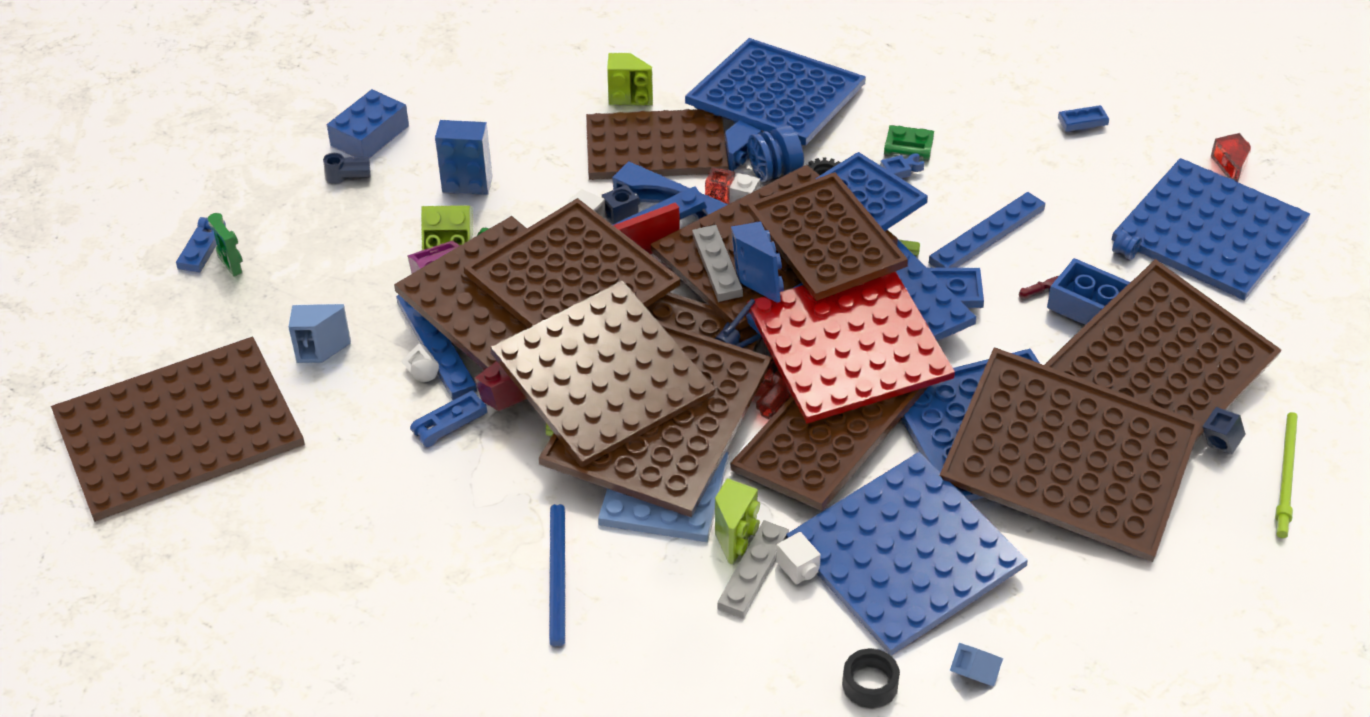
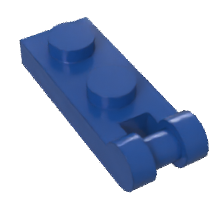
M199 218L197 228L176 261L177 269L198 273L202 271L217 246L208 218Z
M472 390L412 422L410 430L414 435L420 436V442L425 447H431L436 443L437 439L488 413L487 405Z

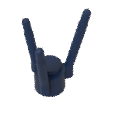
M751 299L731 324L727 322L714 339L741 348L761 339L762 337L756 334L739 343L741 336L735 329L753 306L755 300Z

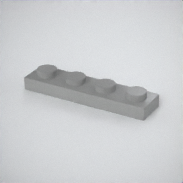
M713 225L692 230L694 242L718 302L743 297L741 284L717 226Z
M763 520L717 602L718 610L744 619L776 561L777 544L786 540V534L789 533L788 528Z

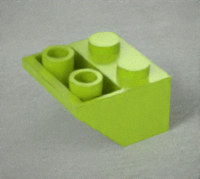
M608 53L607 82L609 105H653L652 66L632 53Z
M421 206L422 250L450 241L462 245L473 238L472 206Z
M727 478L715 497V535L728 563L734 565L738 556L745 554L750 536H755L758 531L760 520L757 519V514L760 509V502H758V489Z

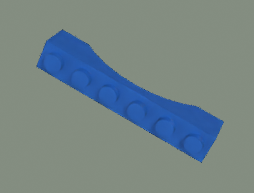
M629 161L612 177L613 190L627 185L632 192L637 193L640 203H660L689 189V187ZM700 192L707 208L692 215L699 220L728 204Z

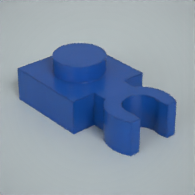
M912 154L906 159L899 155L880 160V165L902 179L911 176V171H923L925 162H919V154Z

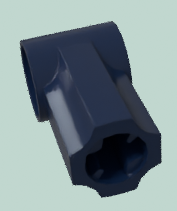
M329 153L323 158L324 175L328 183L338 184L343 182L345 178L370 177L369 157L344 158L342 154Z

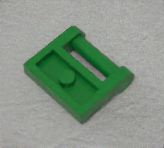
M889 125L884 155L899 154L910 156L912 154H919V157H922L923 160L930 161L935 130Z
M212 213L208 216V222L215 235L217 256L233 277L242 273L240 263L243 262L240 252L236 249L238 239L233 231H229L224 226L222 214Z

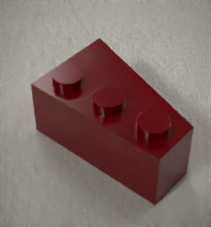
M497 361L474 378L482 401L497 411L527 399Z

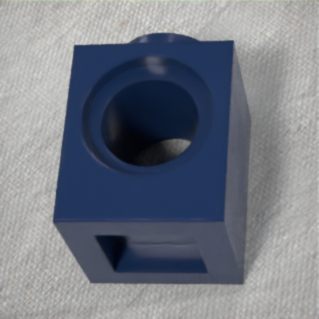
M627 185L601 194V197L605 199L606 217L612 224L639 213L640 199L637 193L632 192Z
M1215 407L1202 426L1208 446L1229 454L1234 453L1246 435L1241 416Z

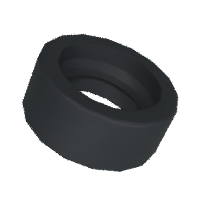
M866 648L854 652L844 663L842 687L845 695L853 703L861 707L877 708L890 703L898 693L900 678L898 663L890 654L880 649ZM862 668H877L889 677V682L881 688H865L853 679V674Z

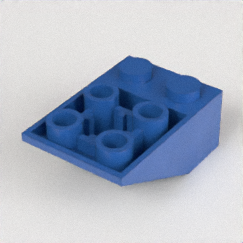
M761 222L732 226L735 271L740 283L775 302H781L780 292L784 291L782 277L778 276V269L782 268L780 254L776 253L774 241L771 242L769 230H764Z

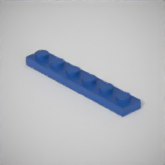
M1027 191L929 255L928 263L935 268H958L1044 211L1046 203Z
M397 295V304L420 344L424 345L438 362L439 369L437 374L452 400L472 390L477 392L474 380L451 341L400 295Z

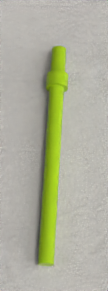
M1289 412L1286 419L1280 499L1275 511V519L1278 521L1276 535L1279 538L1288 537L1289 523L1293 519L1291 495L1298 415L1295 412Z

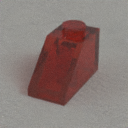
M1240 133L1215 138L1211 158L1228 178L1239 182L1251 153L1250 143Z

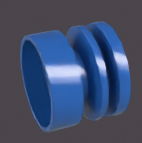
M790 125L772 129L771 133L765 131L749 136L748 155L756 177L760 178L761 182L778 179L781 174L785 176L804 166L801 142L796 131Z

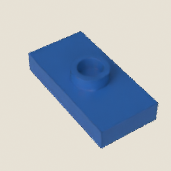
M1102 105L1058 112V120L1065 132L1109 125L1110 119Z

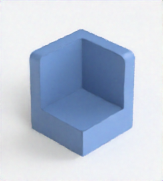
M959 642L949 671L994 686L1004 658Z

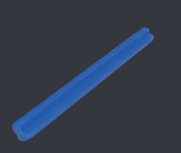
M553 504L550 507L549 640L550 645L553 647H562L565 644V507L562 504Z

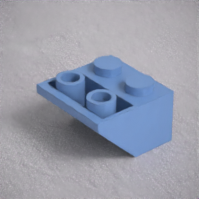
M344 304L292 305L288 328L296 363H322L351 344Z

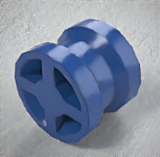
M1122 230L1114 241L1112 252L1116 254L1122 253L1125 255V258L1132 260L1140 248L1142 238L1138 236L1132 237L1129 235V232Z

